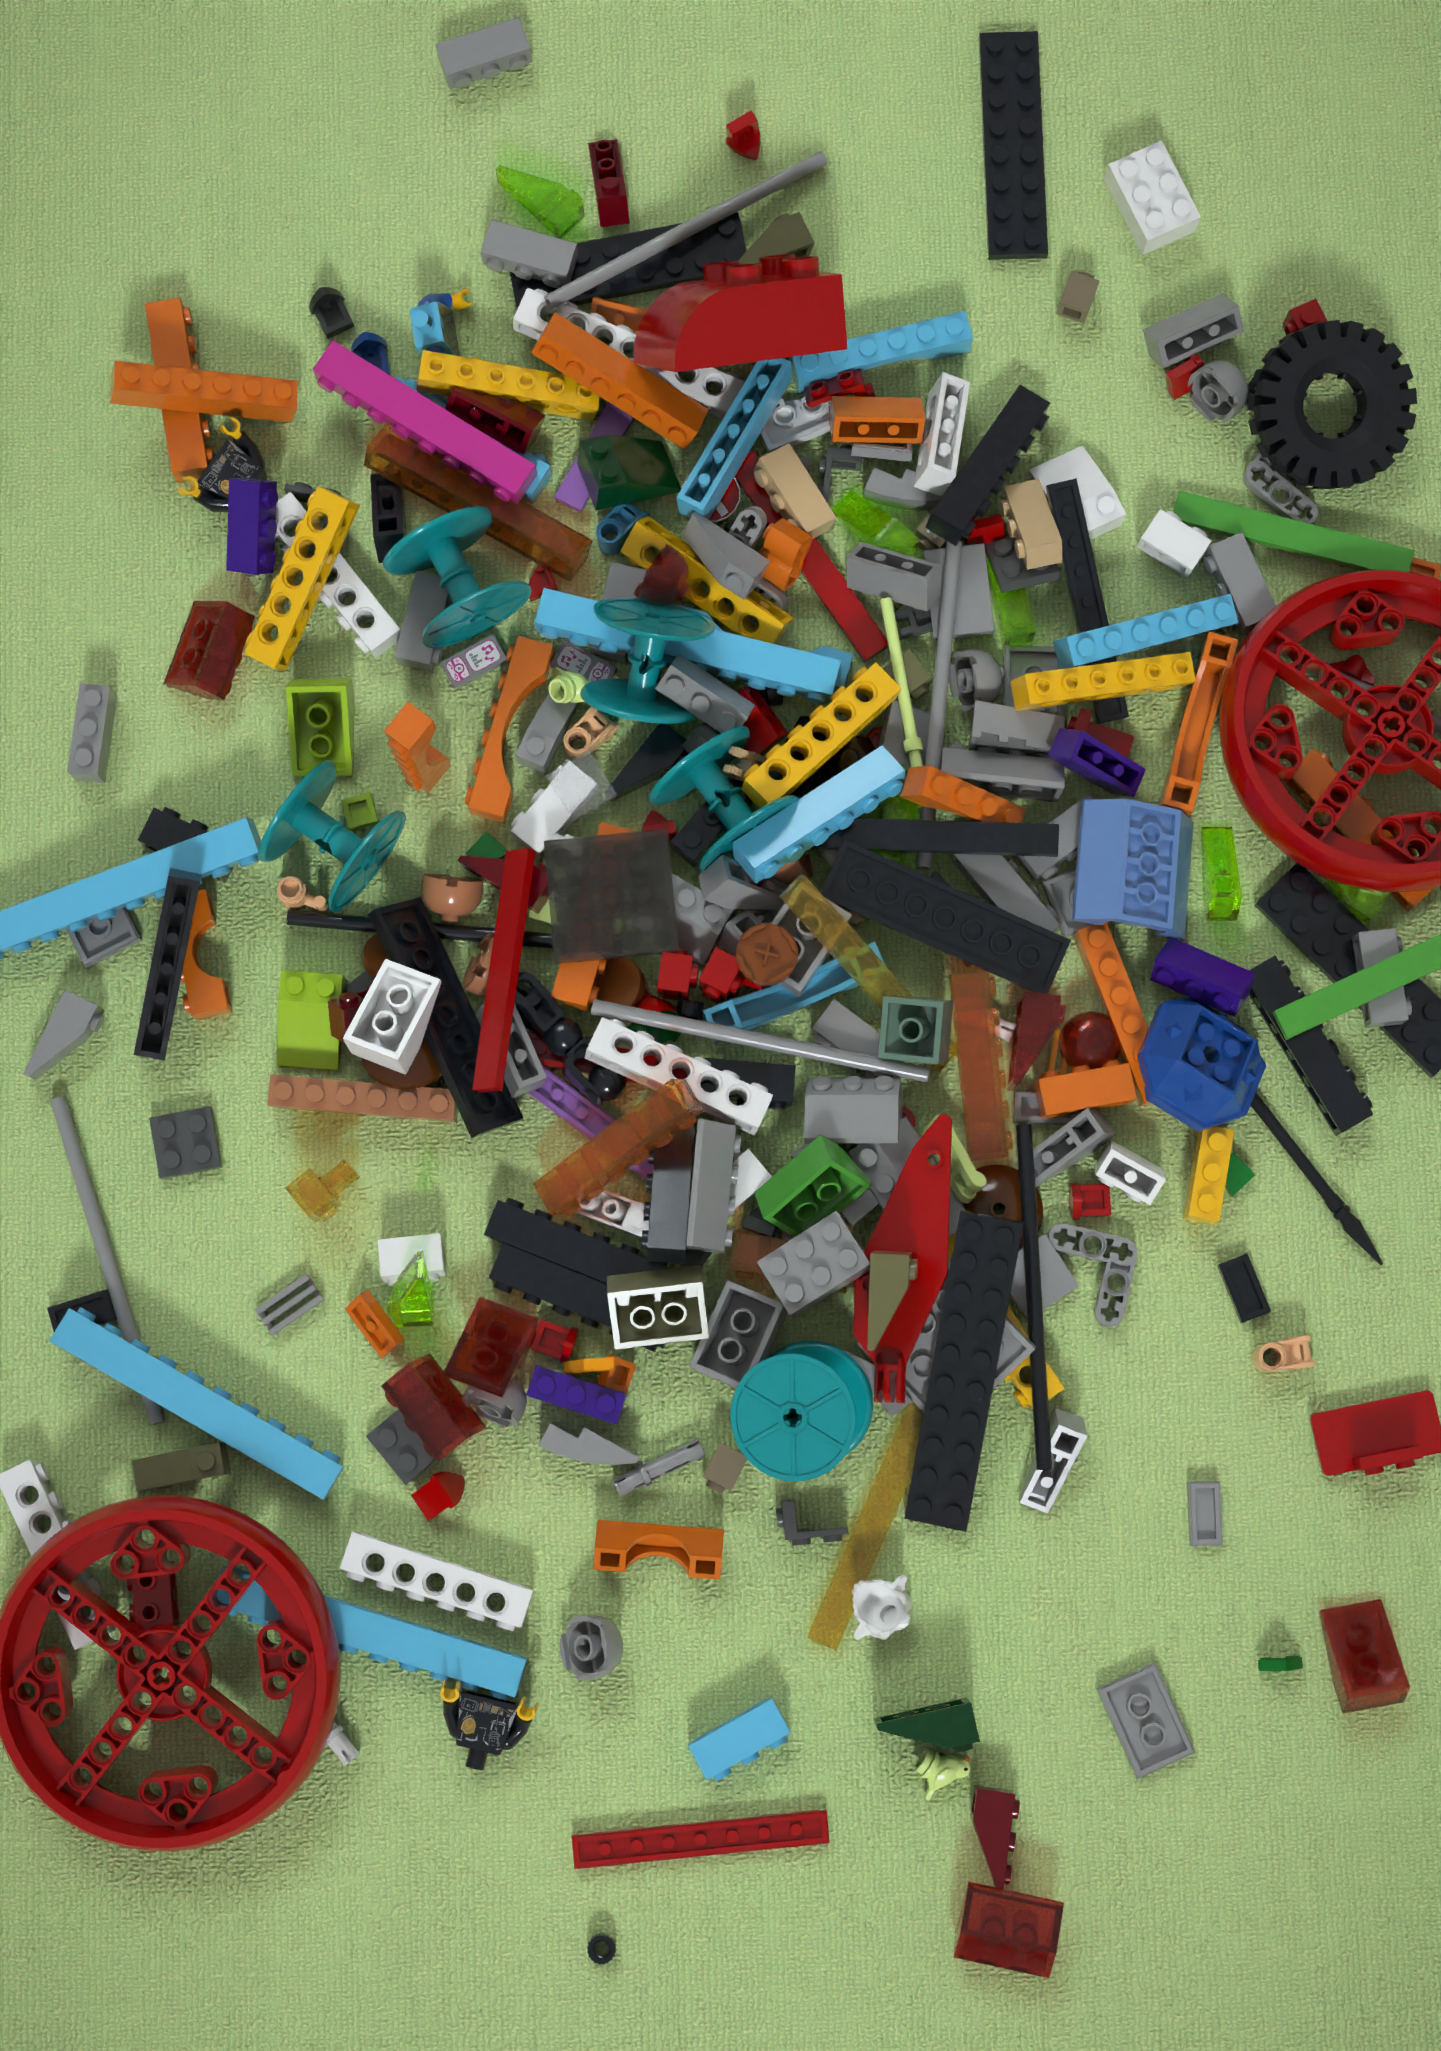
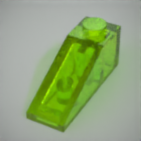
M501 165L495 169L497 182L557 238L562 239L585 217L584 201L575 190L569 191L563 184Z
M852 490L832 510L838 520L867 544L912 556L918 550L920 539L898 519Z
M986 560L988 581L1002 647L1004 645L1031 643L1036 630L1025 588L1001 593L989 561Z
M1202 827L1203 899L1206 921H1237L1242 901V892L1232 827Z
M424 1251L416 1252L393 1284V1297H387L388 1316H393L396 1327L433 1326L434 1297Z

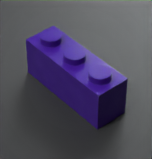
M247 477L229 479L227 571L254 575L274 573L276 562L274 552L275 534L277 532L276 504L278 502L277 481Z
M1059 728L1048 754V757L1114 795L1135 797L1146 771L1142 766L1082 730Z
M1170 937L1155 959L1150 980L1235 1017L1249 996L1255 973Z
M537 1365L526 1396L616 1425L619 1423L627 1398V1394Z

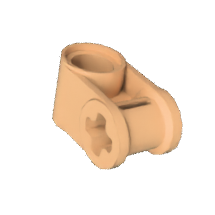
M591 707L566 732L564 736L565 754L572 761L585 760L601 744L609 740L620 725L617 722H612L602 711ZM574 739H581L586 743L579 750L573 749L569 744Z
M1311 1335L1283 1339V1341L1257 1346L1252 1353L1253 1365L1262 1372L1284 1369L1294 1370L1316 1366V1361L1312 1360L1309 1341L1312 1340ZM1266 1349L1272 1350L1275 1354V1362L1272 1366L1267 1365L1263 1360V1353Z

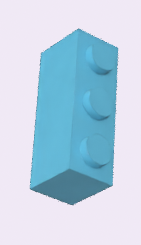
M770 1696L689 1742L688 1747L706 1780L713 1777L715 1781H719L732 1773L730 1767L740 1761L743 1766L760 1757L758 1751L769 1745L771 1750L787 1742L786 1735L790 1734L791 1731L773 1697Z

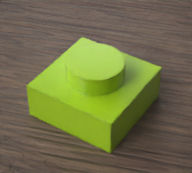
M370 792L341 800L350 831L372 826L379 822Z

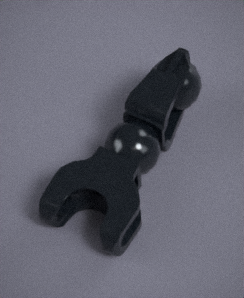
M519 973L517 983L526 982L530 985L531 989L525 984H517L515 1003L517 1005L515 1006L524 1026L532 1030L540 1039L544 1038L550 1052L564 1057L563 1075L582 1093H585L594 1106L598 1108H603V1101H611L620 1097L625 1091L626 1079L629 1078L603 1066L596 1065L590 1071L587 1080L573 1063L584 1057L593 1035L583 1037V1032L578 1023L571 1019L563 1018L565 1013L555 1003L548 990L530 973Z

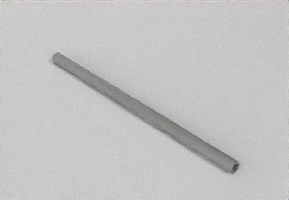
M820 151L544 296L547 306L553 309L822 168L827 165L825 155Z
M947 541L926 751L925 766L930 765L939 770L941 766L958 590L961 541L957 546ZM921 806L920 820H935L936 809ZM917 853L915 868L931 869L932 853Z
M598 999L593 1000L591 1014L926 1083L930 1067L882 1059L867 1054Z
M65 1096L50 1100L118 1324L120 1330L123 1331L122 1337L129 1343H132L134 1338L140 1341ZM140 1394L150 1426L164 1422L165 1418L161 1405Z

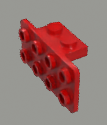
M1428 1390L1314 1413L1310 1417L1321 1471L1326 1476L1362 1470L1365 1471L1366 1476L1384 1472L1383 1466L1395 1464L1396 1469L1415 1466V1459L1441 1453V1425L1433 1393Z

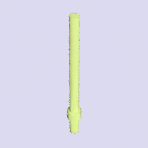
M891 597L881 599L880 604L894 679L901 687L898 701L906 739L903 741L905 754L909 755L910 766L918 767L923 766L921 758L923 746L921 738L917 736L893 601Z

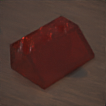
M194 601L163 684L202 698L225 700L226 695L231 690V681L235 670L241 663L242 651L247 637L252 631L255 616L227 601Z
M430 1353L408 1363L381 1385L388 1402L400 1410L407 1427L419 1435L424 1442L423 1447L426 1452L436 1458L438 1462L451 1455L487 1428L472 1407L468 1408L462 1401L463 1395Z
M968 1882L955 1929L953 1958L1049 1978L1057 1952L1064 1902Z

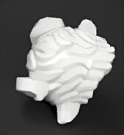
M901 1575L893 1583L879 1579L866 1580L865 1582L860 1580L858 1584H854V1589L852 1590L853 1615L856 1616V1620L859 1623L854 1633L856 1640L866 1635L886 1640L894 1631L902 1630L908 1626L910 1621L908 1614L912 1609L913 1602L906 1593L905 1583L907 1576Z

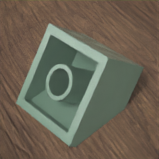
M883 996L878 1058L938 1065L947 1063L949 1058L953 1000Z

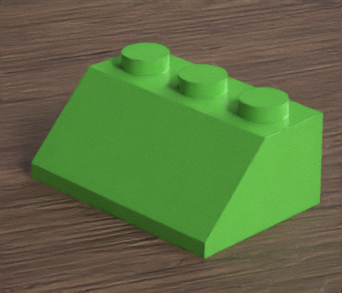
M820 1134L754 1194L763 1218L796 1237L836 1210L838 1213L842 1212L872 1184L839 1145Z

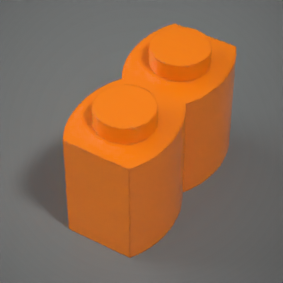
M782 518L775 524L771 523L768 525L763 534L764 545L758 553L770 560L762 578L785 592L796 583L801 573L803 560L809 551L812 536Z

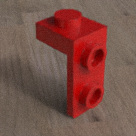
M860 368L853 371H844L837 377L826 381H816L804 389L808 408L831 401L832 396H845L853 392L855 396L876 397L872 383H865Z
M1082 708L1077 717L1071 716L1067 729L1082 730L1128 758L1134 740L1132 735L1091 722L1092 712Z

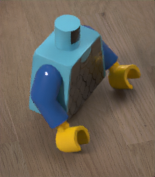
M462 289L452 295L449 293L428 294L418 302L417 307L410 309L415 347L420 355H422V350L460 356L451 306L457 311L471 306L473 302L467 303L463 296L471 293L469 289Z

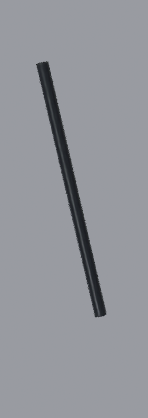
M288 910L287 925L376 933L370 918L365 916ZM433 923L440 939L481 942L485 935L488 933L494 935L495 928ZM524 931L523 946L564 950L568 935ZM614 939L612 947L607 946L605 953L622 955L624 940Z
M1019 1124L1016 1125L1021 1218L1022 1222H1024L1022 1235L1029 1340L1036 1346V1349L1030 1354L1036 1470H1052L1032 1125Z

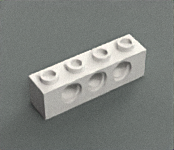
M942 372L929 391L923 440L919 449L914 487L942 496L956 477L970 387L969 381Z

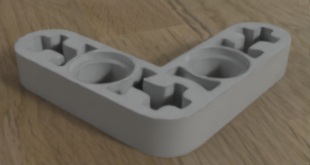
M1259 453L1243 474L1244 485L1280 516L1313 524L1318 517L1316 504L1270 467L1273 463L1270 457L1263 458ZM1262 472L1263 476L1261 479H1258L1256 482L1252 480L1253 473ZM1270 480H1273L1274 483L1271 484L1268 491L1263 490ZM1277 488L1286 490L1288 500L1285 502L1276 501L1272 495L1273 490ZM1293 499H1296L1297 502L1291 510L1286 509L1290 506ZM1304 509H1307L1309 511L1308 516L1302 520L1299 519V511L1302 512Z
M750 506L739 513L728 533L753 549L766 527L767 516L761 508ZM753 515L755 517L754 523L756 525L751 527L746 533L743 530L746 529V527L749 524L750 520L748 519V517ZM762 578L755 587V591L761 594L764 590L763 597L767 600L774 598L776 600L775 605L786 611L788 607L786 595Z
M1060 1223L1053 1226L1049 1230L1047 1237L1057 1252L1105 1263L1094 1316L1101 1326L1113 1327L1118 1325L1125 1313L1137 1258L1136 1245L1124 1237ZM1061 1229L1065 1230V1236L1070 1238H1076V1232L1081 1233L1082 1235L1077 1242L1078 1251L1072 1250L1075 1243L1065 1242L1062 1246H1059L1058 1240L1053 1238V1235L1060 1233ZM1089 1236H1094L1100 1241L1101 1248L1096 1254H1090L1084 1249V1240ZM1106 1239L1112 1241L1109 1246L1112 1248H1120L1122 1244H1125L1126 1250L1131 1252L1130 1256L1125 1257L1121 1261L1117 1253L1108 1252V1258L1103 1257L1107 1248ZM1111 1274L1121 1275L1124 1279V1287L1121 1291L1114 1292L1108 1287L1107 1280ZM1104 1293L1111 1297H1121V1303L1116 1300L1113 1303L1112 1309L1114 1312H1117V1317L1111 1318L1109 1322L1105 1321V1315L1101 1314V1309H1106L1110 1300L1103 1299Z

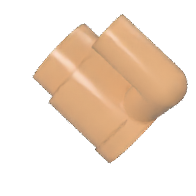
M287 876L278 883L277 895L286 908L299 910L309 906L321 912L328 909L326 899L320 895L314 896L310 894L308 886L299 877Z

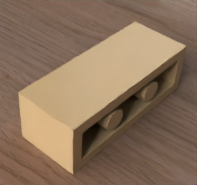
M790 443L760 457L753 470L757 484L762 488L764 487L769 495L773 509L780 513L782 518L811 535L812 539L829 531L836 520V516Z
M1035 479L1004 486V499H1000V509L1002 516L1009 519L1007 520V527L1010 538H1016L1015 550L1018 559L1023 558L1027 570L1061 563L1062 539L1040 480Z

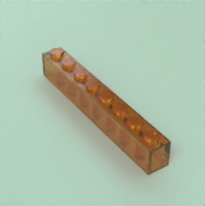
M386 424L367 445L364 466L447 513L475 506L488 508L492 512L493 518L489 529L485 533L486 535L570 582L587 561L593 540L522 500L518 504L512 500L508 502L503 501L493 493L494 489L486 484L483 486L477 485L468 478V473L460 468L457 471L451 469L442 461V457L435 453L432 455L425 453L417 446L418 442L409 437L407 440L399 437L392 431L391 426Z

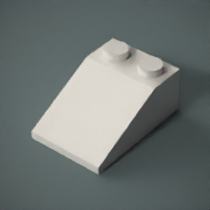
M1083 446L1028 471L1032 480H1040L1048 504L1046 485L1077 478L1090 540L1122 525L1126 513L1113 487Z
M385 959L343 1037L351 1054L406 1075L421 1047L441 980Z

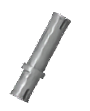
M696 1438L645 1464L643 1462L637 1464V1468L613 1478L612 1481L619 1496L622 1497L644 1485L647 1487L653 1485L652 1481L706 1455L699 1440Z

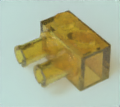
M343 1159L342 1162L323 1177L309 1168L285 1187V1189L309 1218L316 1222L320 1219L325 1222L338 1212L336 1206L341 1203L338 1199L340 1197L338 1194L356 1179H359L360 1176Z

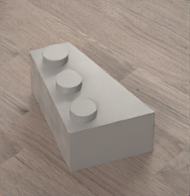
M975 700L969 750L978 751L980 747H989L996 749V753L1008 754V751L1011 750L1024 751L1027 753L1026 756L1038 757L1039 754L1043 753L1049 754L1059 728L1064 729L1065 716H1060L1058 712L1050 710L1040 712L1032 710L1016 711L1015 707Z

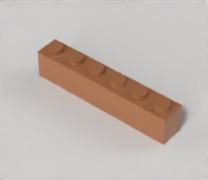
M270 1074L267 1106L273 1108L457 1123L458 1108L449 1089L420 1087L401 1090L390 1088L380 1083Z

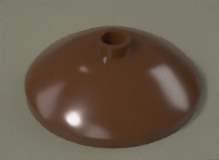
M423 1037L421 1047L406 1075L361 1058L362 1065L371 1078L384 1086L394 1089L408 1090L424 1087L442 1076L425 1037Z
M995 1164L977 1168L976 1171L981 1172L985 1176L986 1185L981 1191L976 1192V1196L971 1202L962 1203L966 1210L1022 1222L1019 1170L1010 1166ZM1035 1188L1039 1232L1043 1219V1204L1040 1193ZM998 1203L1004 1207L1003 1214L997 1215L994 1213V1204ZM1023 1235L1021 1236L1019 1249L1023 1247Z

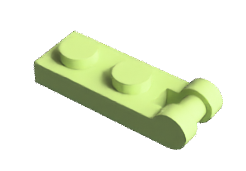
M939 1115L935 1116L921 1132L922 1135H924ZM952 1127L950 1186L959 1201L969 1203L976 1196V1192L981 1191L986 1185V1178L981 1172L976 1171ZM935 1154L934 1157L938 1163L940 1158L938 1154Z

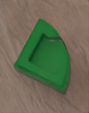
M486 831L466 852V855L503 859L508 850Z
M1234 1152L1230 1155L1225 1185L1231 1197L1255 1176Z
M1286 1656L1284 1658L1264 1657L1258 1660L1259 1671H1291L1303 1668L1302 1657Z

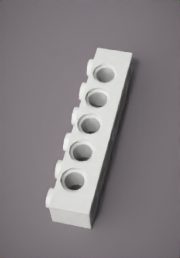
M291 491L278 500L276 504L277 532L275 539L278 537L284 544L281 548L283 553L292 546L296 537L288 536V530L296 527L306 514V510ZM314 543L309 546L308 551L316 550ZM339 553L331 572L338 574L337 578L332 582L325 583L319 598L327 608L333 606L338 612L335 618L345 631L351 629L357 636L354 642L365 655L369 652L376 659L398 642L401 630ZM347 595L356 597L351 605L341 604L342 599ZM365 618L374 619L373 625L369 628H361L359 624Z
M604 1017L601 1018L584 1057L589 1061L727 1124L735 1125L736 1128L754 1136L773 1097L772 1094L768 1093L766 1087L758 1083H751L750 1085L739 1080L740 1077L732 1071L715 1069L711 1067L709 1061L701 1057H694L693 1059L683 1054V1051L675 1045L658 1043L654 1041V1037L644 1031H637L636 1033L626 1028L622 1021L615 1018H609V1020ZM624 1042L630 1046L631 1051L620 1053L616 1050L615 1044ZM647 1055L655 1056L659 1064L657 1066H649L644 1062L643 1058ZM681 1068L686 1071L688 1077L686 1079H677L673 1076L672 1070ZM704 1081L712 1082L716 1087V1091L706 1092L701 1088L700 1083ZM732 1094L740 1095L744 1099V1104L740 1106L731 1103L729 1096Z
M29 1459L0 1474V1489L31 1556L50 1537L71 1523L68 1519L64 1521L59 1509L63 1508V1504L56 1491H50L46 1482L50 1479L46 1467L42 1462L38 1464L37 1460ZM31 1486L35 1487L39 1494L37 1501L33 1504L28 1503L25 1498V1493ZM43 1515L49 1516L52 1521V1526L46 1533L42 1532L38 1526L39 1519ZM87 1568L77 1576L80 1582L98 1596L103 1594L96 1577H90ZM59 1586V1596L64 1600H69V1590L64 1586ZM93 1608L91 1615L88 1618L89 1620L95 1619V1611L93 1610ZM58 1613L74 1650L94 1642ZM113 1626L108 1627L109 1634L115 1631Z
M358 1531L351 1533L340 1569L347 1571L346 1577L364 1582L365 1577L377 1581L376 1587L394 1592L395 1587L407 1590L406 1596L424 1602L425 1597L437 1600V1607L453 1612L455 1607L467 1610V1617L484 1621L486 1616L497 1620L496 1626L510 1631H514L515 1626L523 1627L535 1589ZM374 1553L380 1554L385 1561L383 1569L379 1572L373 1571L369 1566V1558ZM403 1563L412 1565L415 1570V1575L411 1581H404L399 1576V1568ZM433 1573H439L444 1577L445 1585L441 1591H434L429 1586L428 1580ZM462 1583H469L474 1587L475 1596L471 1601H465L460 1598L458 1590ZM492 1593H500L505 1598V1606L502 1610L495 1611L489 1606L488 1599Z

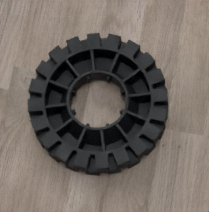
M1340 320L1325 321L1300 328L1299 331L1288 334L1278 341L1280 343L1278 347L1271 348L1261 360L1265 365L1262 369L1255 371L1251 385L1256 386L1255 393L1248 395L1247 410H1254L1255 419L1248 422L1251 435H1259L1261 440L1256 445L1263 458L1270 457L1273 460L1270 467L1281 476L1289 475L1291 482L1301 486L1310 485L1313 486V489L1350 487L1375 478V473L1385 471L1395 462L1392 458L1395 453H1402L1409 441L1404 436L1405 431L1414 428L1416 414L1409 413L1410 405L1417 404L1416 388L1409 389L1407 380L1414 377L1409 364L1401 365L1398 361V358L1403 355L1394 343L1385 344L1383 342L1385 335L1374 328L1365 330L1363 329L1364 324L1354 321L1343 323ZM1324 373L1337 375V379L1347 381L1353 389V396H1356L1357 412L1353 416L1354 421L1351 427L1346 432L1337 433L1338 438L1335 439L1323 437L1324 433L1322 432L1316 433L1309 426L1306 420L1308 418L1304 415L1303 401L1304 397L1308 394L1306 391L1309 385L1314 380L1322 379Z

